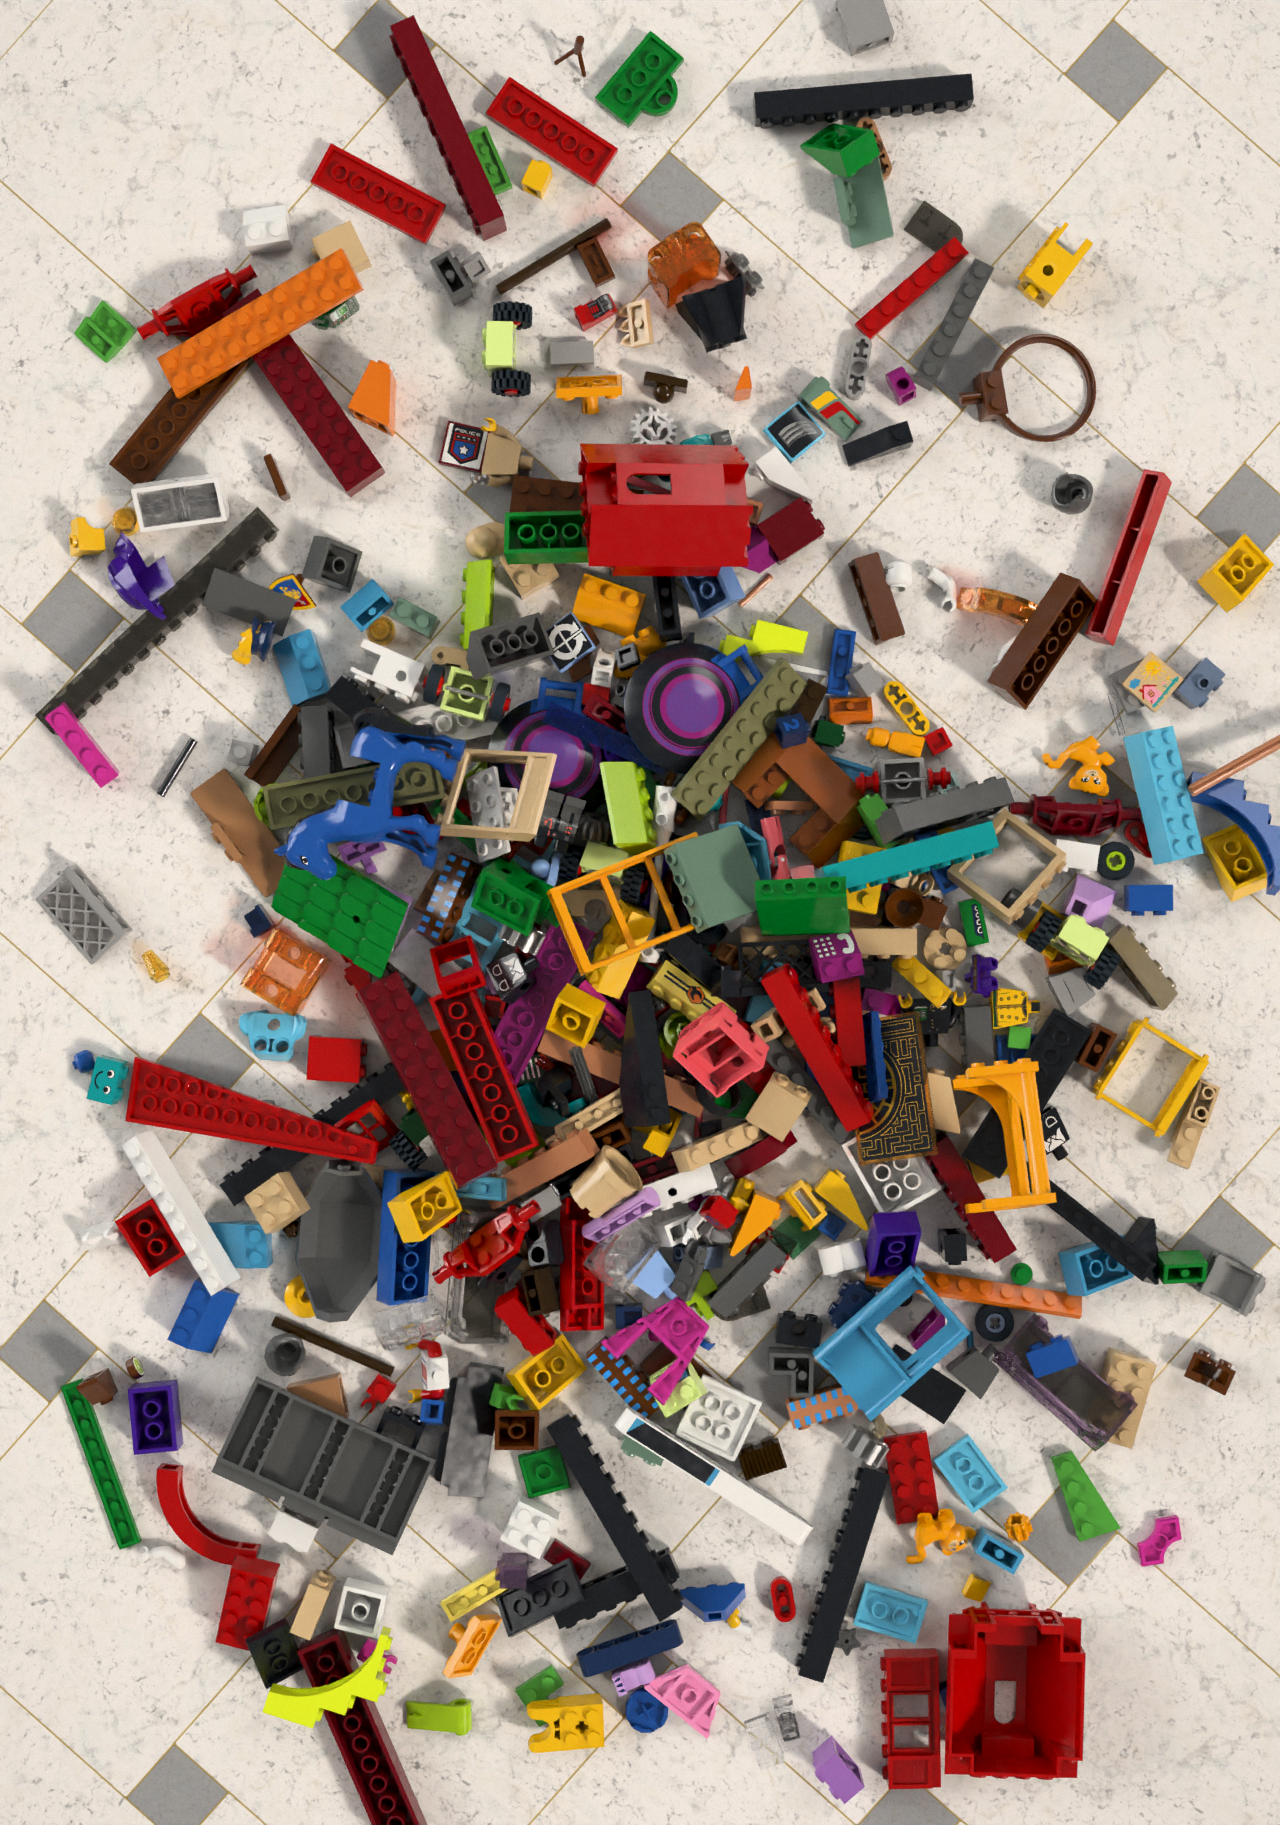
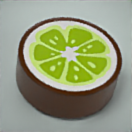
M136 1357L126 1361L127 1371L133 1379L137 1380L144 1376L143 1366Z

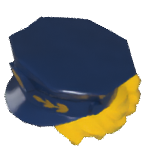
M254 616L252 626L245 632L240 633V636L243 638L241 641H238V648L233 650L232 658L239 664L247 665L251 661V656L255 655L264 662L272 644L276 623L273 620L261 623Z

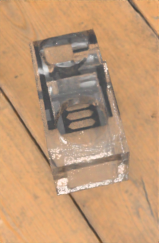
M788 1694L772 1698L783 1741L787 1742L801 1738L792 1695Z

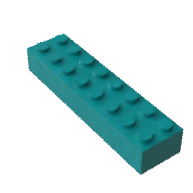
M989 821L824 866L813 872L815 878L846 876V890L848 889L849 893L867 888L866 884L874 887L887 883V878H890L892 882L909 877V872L914 876L930 871L931 866L933 870L952 865L951 861H953V864H958L973 859L972 855L976 859L993 854V849L999 847L993 822Z

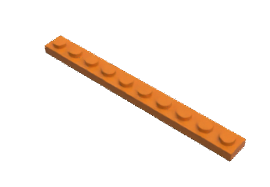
M866 1265L865 1285L885 1288L898 1275L870 1277ZM922 1270L926 1275L923 1279L939 1297L1080 1319L1082 1316V1296ZM917 1290L916 1292H914L925 1294L922 1290Z

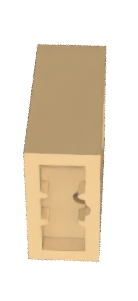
M316 1569L290 1633L310 1641L337 1578L330 1571Z

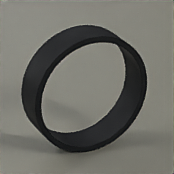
M696 1079V1096L701 1105L711 1114L726 1116L740 1105L741 1091L738 1083H735L728 1089L731 1096V1107L723 1108L710 1098L706 1088Z

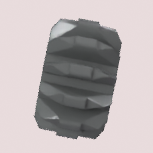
M594 811L591 813L584 812L578 823L577 835L582 837L583 840H589L590 842H607L612 836L609 816L600 812L595 813Z

